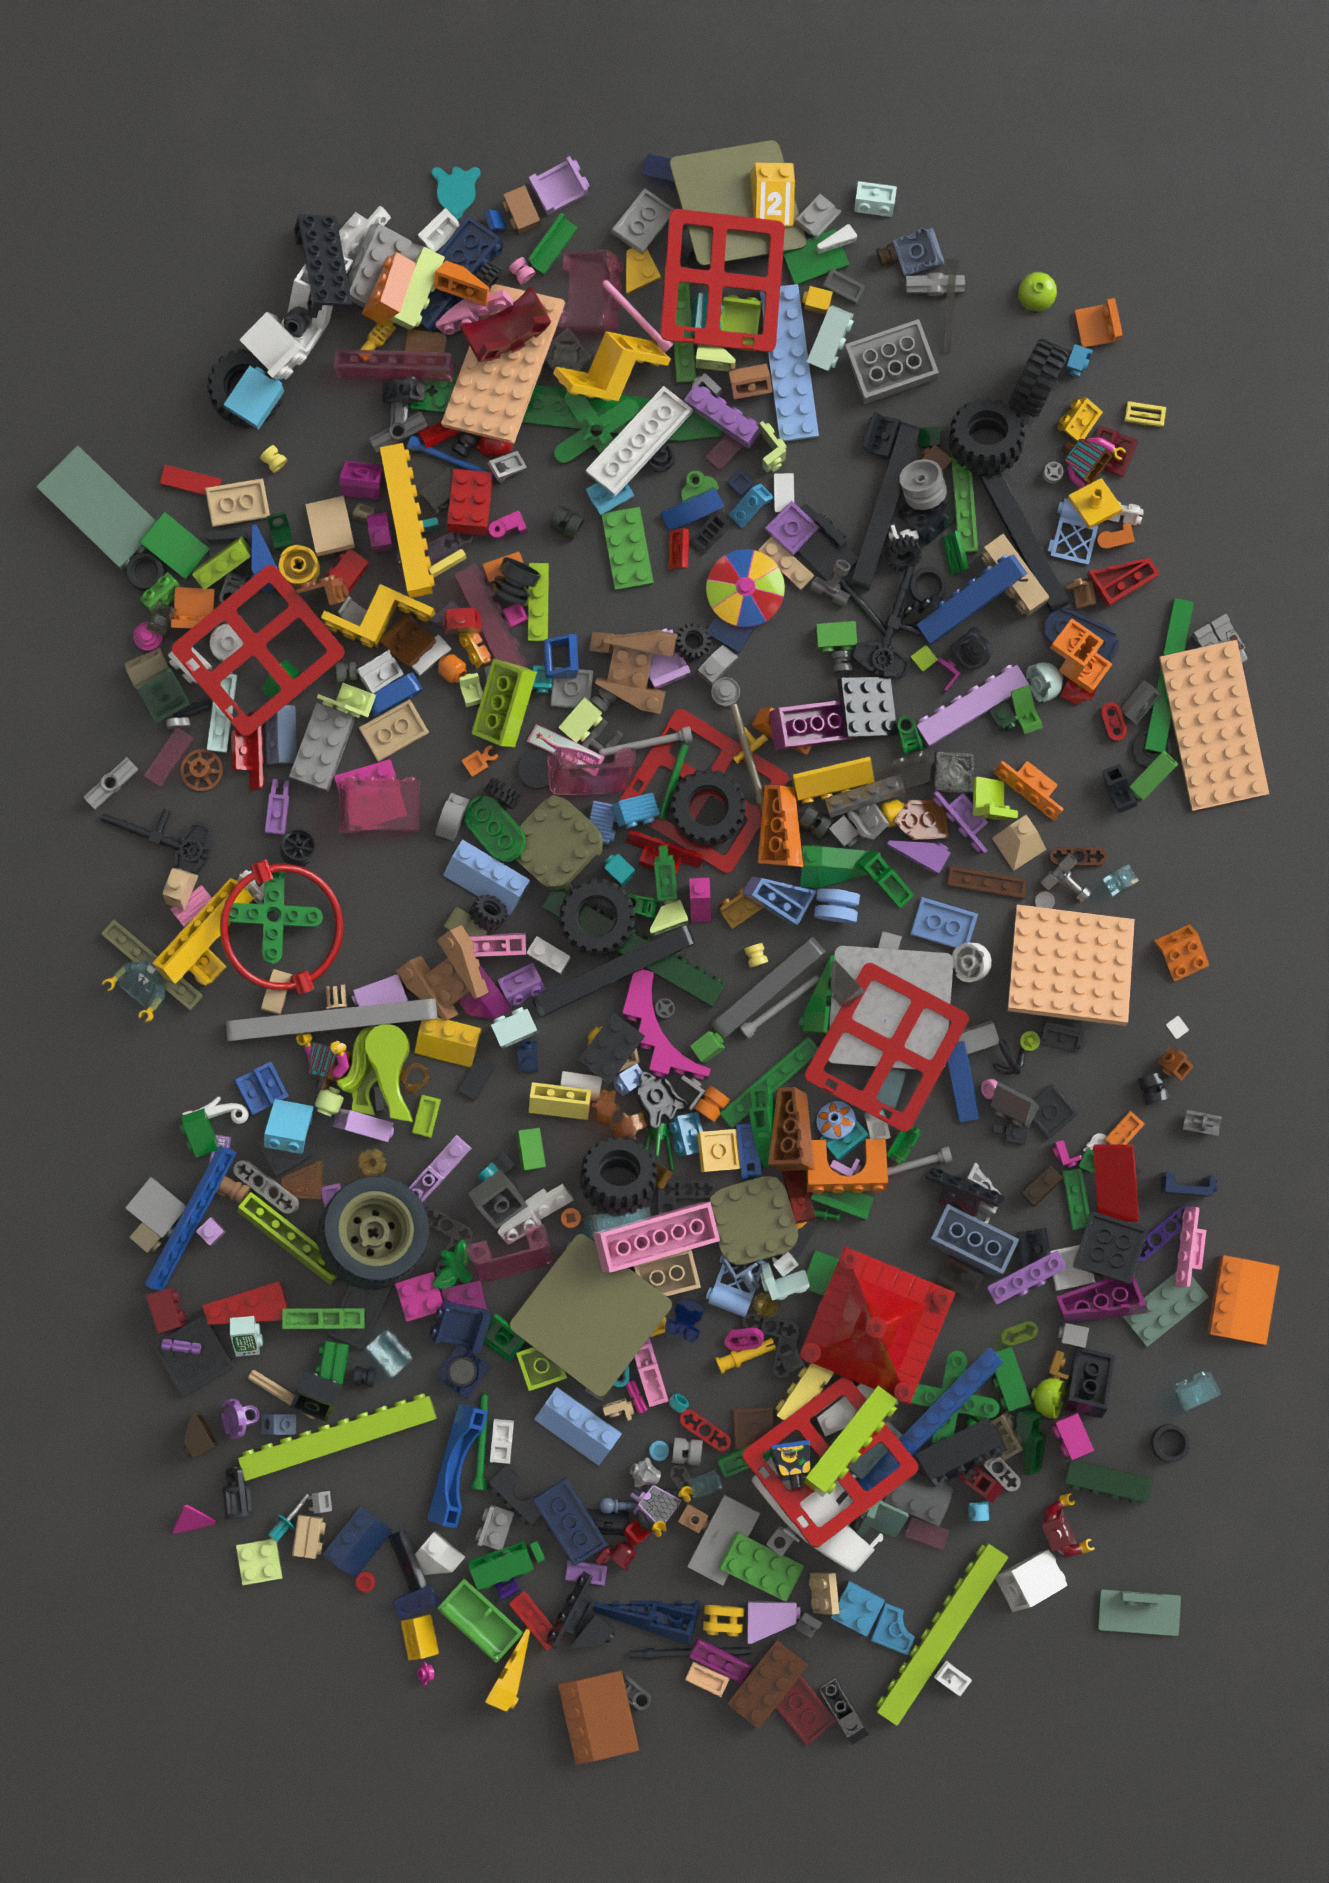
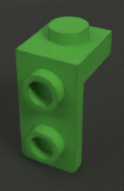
M1029 685L1012 690L1011 697L1015 714L1019 718L1018 723L1024 734L1043 728L1042 722L1035 711Z

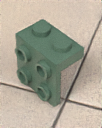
M879 1501L862 1514L860 1518H857L854 1529H857L856 1534L861 1538L864 1537L869 1527L891 1537H897L909 1515L899 1508Z

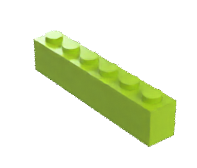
M250 1192L238 1206L237 1212L331 1285L337 1276L335 1277L329 1271L328 1266H325V1262L321 1259V1254H319L317 1243Z
M878 1386L811 1470L804 1483L821 1497H824L826 1493L830 1495L837 1486L835 1484L838 1478L843 1479L849 1471L846 1467L850 1462L854 1464L861 1456L859 1453L861 1448H867L872 1442V1434L875 1431L879 1433L885 1425L883 1420L886 1416L890 1418L897 1409L895 1404L898 1400Z

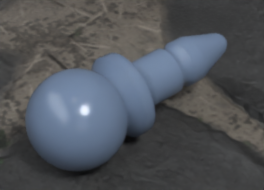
M604 1498L601 1500L599 1507L603 1513L610 1514L613 1511L618 1513V1509H635L638 1504L633 1502L618 1503V1499L613 1501L611 1498Z

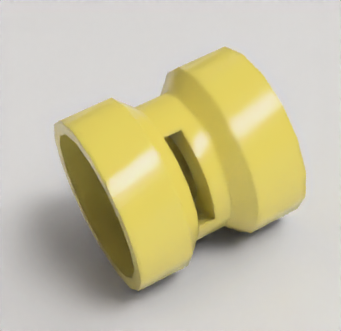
M274 445L266 449L260 456V459L269 465V469L273 473L280 470L287 462L284 455H280Z
M763 943L744 948L745 954L750 958L748 961L750 968L768 963L767 956L763 955Z

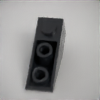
M836 1678L818 1688L852 1745L869 1735Z

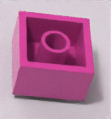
M435 1272L395 1283L407 1322L435 1314L437 1308L444 1301L440 1288L432 1285L436 1277Z
M1073 1412L1052 1421L1054 1426L1051 1427L1055 1438L1060 1439L1062 1445H1059L1063 1456L1074 1460L1094 1451L1078 1413Z

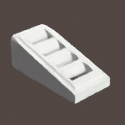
M847 224L819 243L816 251L820 254L857 241L858 236L850 224Z

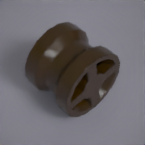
M888 244L883 249H876L882 267H886L891 262H898L892 244Z

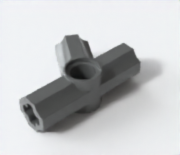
M403 402L391 403L390 428L370 437L369 441L376 454L381 452L380 447L404 443L407 438L428 428V425L421 412L408 418V404ZM397 429L404 431L400 437L394 436L393 433Z

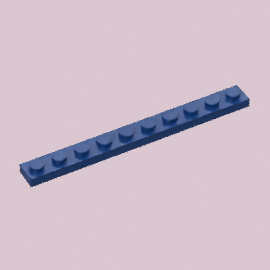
M988 1347L899 1439L912 1457L1004 1363L992 1348ZM887 1451L858 1483L864 1491H869L896 1471L900 1465L891 1453Z

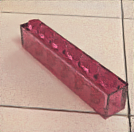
M336 349L334 369L338 378L404 380L407 376L417 377V380L453 381L455 367L451 353Z
M475 563L454 573L470 608H475L481 613L482 633L494 658L523 667L529 665L524 654L520 656L517 650L520 646L516 637L511 638L509 631L512 629L507 619L503 621L500 615L503 613L499 602H494L492 596L495 594L490 589V584L486 586L483 580L486 578L482 567L478 568Z

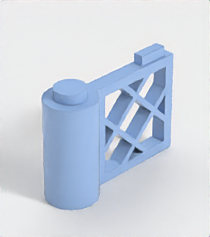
M1064 499V502H1059L1057 513H1060V519L1055 539H1050L1048 551L1051 552L1050 556L1089 565L1099 524L1090 528L1093 530L1092 536L1084 542L1079 531L1087 528V526L1070 501ZM1062 524H1071L1075 532L1065 537L1061 531ZM1060 534H1061V536H1062L1063 539L1060 540V541H1058V540H1059V536H1060ZM1077 534L1082 544L1072 549L1067 538ZM1065 541L1070 551L1065 554L1055 553L1057 545ZM1083 545L1087 551L1086 560L1078 558L1074 550Z
M763 1260L756 1262L760 1264L758 1272L753 1274L756 1276L757 1281H759L760 1273L762 1272L761 1265L766 1263ZM722 1264L714 1288L709 1287L706 1299L709 1300L708 1304L745 1317L755 1290L751 1293L742 1291L739 1283L743 1282L742 1279L738 1281L734 1279L735 1282L729 1285L721 1283L722 1275L728 1273L727 1270L724 1271L725 1266ZM735 1266V1267H733L732 1269L735 1270V1269L740 1268V1267Z

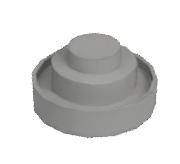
M720 678L712 686V698L719 706L728 707L733 705L739 699V685L732 678Z

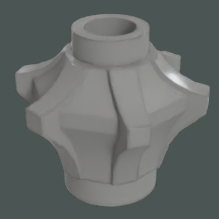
M645 1457L638 1464L633 1463L630 1468V1474L633 1475L635 1487L650 1484L655 1486L660 1480L661 1472L651 1464L650 1458Z

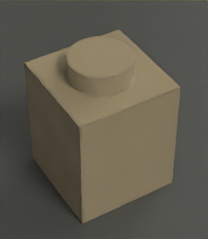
M143 1222L130 1236L147 1253L151 1251L156 1252L162 1245L160 1242L162 1238Z

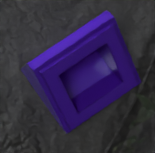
M514 1577L507 1582H499L495 1585L503 1601L521 1591Z

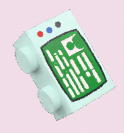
M254 1316L230 1318V1336L236 1357L259 1355L260 1346H263V1337L260 1334L259 1323L256 1324Z

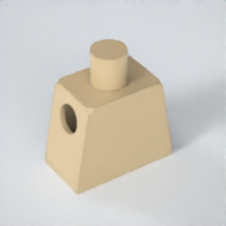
M172 868L162 894L166 904L185 911L198 875Z

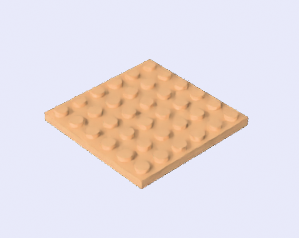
M1017 905L1008 1011L1127 1026L1135 919Z

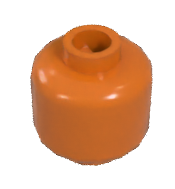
M454 654L443 656L438 661V674L449 683H458L459 678L467 673L466 664Z

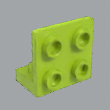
M974 777L973 816L1000 821L1018 819L1017 810H1011L1010 806H1004V781Z

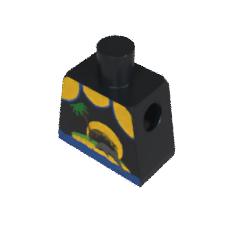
M805 1440L771 1445L770 1455L779 1479L781 1481L790 1480L791 1490L802 1489V1478H806L810 1473V1441Z

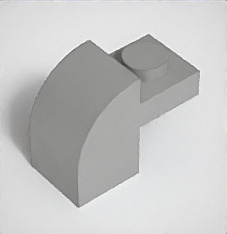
M453 793L450 794L440 815L435 835L454 841L470 799Z

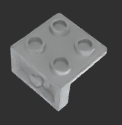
M491 1505L490 1509L486 1508L482 1517V1521H485L484 1527L479 1528L475 1539L479 1541L478 1546L485 1545L497 1550L503 1549L515 1512L495 1505Z

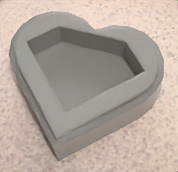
M170 718L166 720V726L168 730L185 728L190 726L189 718Z

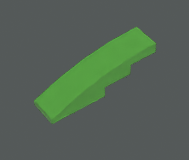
M365 1308L283 1309L282 1329L365 1328Z

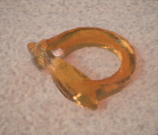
M414 1063L405 1069L401 1068L400 1080L404 1083L407 1090L416 1095V1091L427 1084L429 1073L425 1066ZM414 1068H420L424 1071L425 1079L419 1084H407L405 1082L407 1076Z

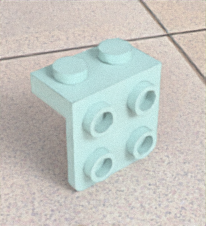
M769 1262L761 1265L763 1271L760 1273L762 1285L765 1292L769 1291L772 1301L785 1299L793 1293H802L810 1287L805 1270L775 1280Z

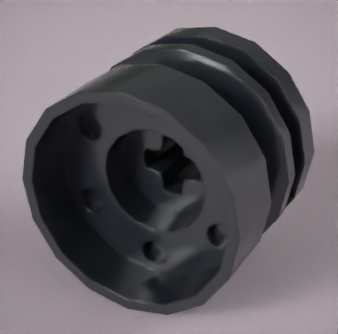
M504 557L499 571L505 577L495 576L494 580L497 583H492L490 589L511 603L526 606L529 602L527 597L532 596V592L526 586L536 587L541 574L520 561Z

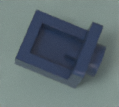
M525 1040L517 1043L519 1073L539 1071L537 1042Z

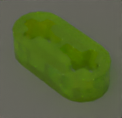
M1031 1321L1022 1322L1004 1329L1001 1333V1340L1005 1345L1009 1346L1019 1344L1034 1338L1038 1333V1327ZM1027 1324L1030 1327H1034V1330L1031 1331V1336L1028 1333L1021 1335L1020 1331L1025 1330V1325ZM1008 1331L1011 1334L1018 1332L1019 1336L1014 1337L1013 1342L1010 1343L1009 1340H1005Z

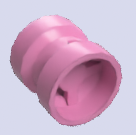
M524 257L517 259L508 268L512 274L517 276V281L520 284L526 283L535 275V271L527 265Z

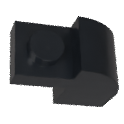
M1118 764L1102 770L1107 793L1118 813L1136 807L1137 802L1129 788L1128 778L1122 766Z

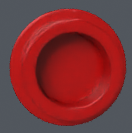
M369 1572L360 1573L355 1580L356 1588L361 1592L371 1591L375 1586L374 1576Z

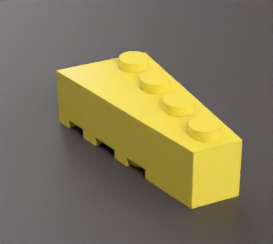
M810 1363L808 1368L804 1366L798 1374L800 1379L797 1384L792 1383L787 1390L789 1395L786 1400L781 1399L775 1409L778 1411L776 1415L783 1420L787 1419L819 1395L834 1372Z

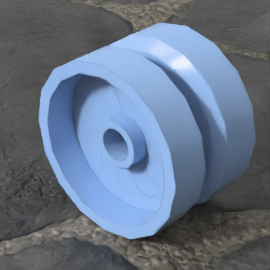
M840 889L817 890L816 900L828 905L816 906L815 918L841 923L857 922L858 912L846 907L858 906L859 894Z

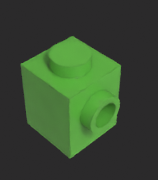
M707 1032L690 1045L701 1062L710 1061L725 1049L722 1044L724 1042L722 1037L714 1032Z

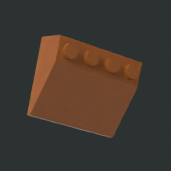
M622 1670L568 1680L558 1685L576 1765L639 1750Z

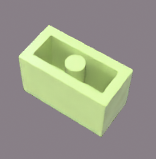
M584 697L561 723L559 728L576 743L579 740L583 742L590 734L587 730L592 725L596 727L603 719L600 716L602 711Z

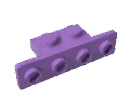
M933 791V801L938 807H944L947 811L945 815L952 823L955 821L960 826L958 831L965 838L967 836L972 841L970 845L977 853L979 851L986 853L988 850L975 834L988 822L985 818L973 816V804L965 794L961 793L948 804L938 791Z
M1055 1251L988 1286V1290L994 1302L999 1304L1016 1294L1020 1297L1028 1293V1288L1033 1285L1037 1288L1047 1283L1045 1279L1066 1269V1265L1059 1251Z

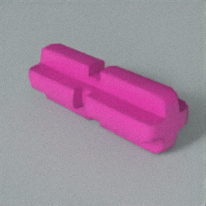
M634 1380L629 1381L625 1386L630 1397L633 1398L637 1412L642 1414L648 1410V1407L643 1397L640 1396L636 1382Z

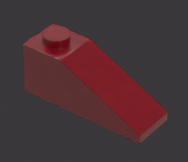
M978 1467L968 1470L963 1476H956L992 1504L1005 1488Z

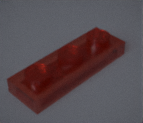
M803 1170L782 1171L796 1224L815 1220L816 1215L810 1194L807 1192V1183Z

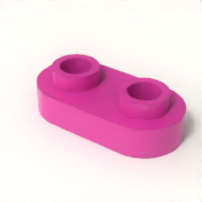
M758 1328L731 1330L726 1334L724 1343L728 1349L734 1351L755 1349L762 1345L764 1334Z

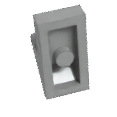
M518 451L488 462L489 467L500 483H503L509 476L522 472L527 468Z

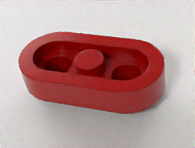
M1109 702L1101 710L1104 727L1110 740L1121 741L1127 734V727L1120 706ZM1112 710L1114 716H1108L1107 711ZM1113 729H1119L1120 734L1115 735Z

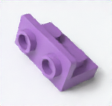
M533 963L498 979L500 987L511 1007L519 1005L533 996H538L546 990Z

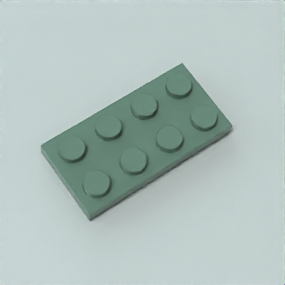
M1176 1272L1173 1273L1143 1298L1147 1313L1122 1316L1146 1347L1209 1298L1192 1275L1190 1287H1179L1175 1285Z

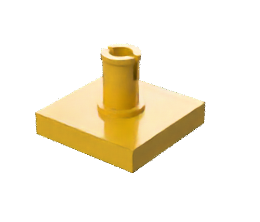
M1102 478L1068 496V500L1088 529L1121 513L1123 509Z

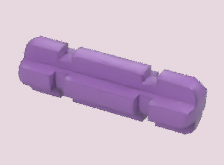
M163 1339L162 1349L200 1354L201 1344Z

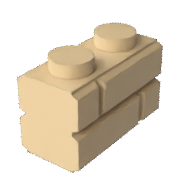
M298 1515L292 1556L316 1559L318 1554H322L323 1543L320 1542V1536L325 1534L326 1523L323 1522L322 1517Z

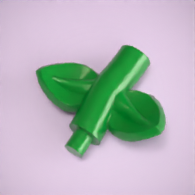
M461 1239L457 1243L454 1253L447 1250L441 1251L442 1262L446 1268L442 1269L433 1280L432 1285L434 1287L446 1289L453 1286L457 1280L462 1284H467L471 1281L472 1274L465 1268L471 1259V1253L467 1243Z

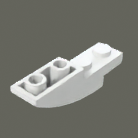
M563 1184L548 1193L545 1189L540 1190L525 1201L528 1205L525 1209L500 1227L498 1234L508 1245L540 1227L542 1225L541 1219L574 1200L572 1194Z

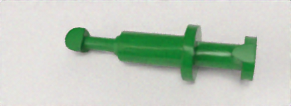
M815 1208L803 1210V1212L810 1216L824 1218V1221H827V1218H831L839 1222L841 1212H838V1214L831 1213L829 1208H826V1210Z

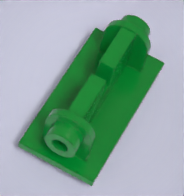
M912 1126L907 1132L900 1131L886 1156L899 1164L905 1162L911 1151L908 1146L915 1145L921 1136V1130Z

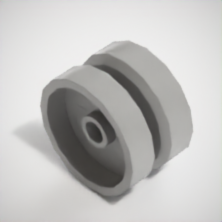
M926 459L916 460L902 470L899 476L905 501L910 507L919 510L931 509L945 499L947 487L938 463Z

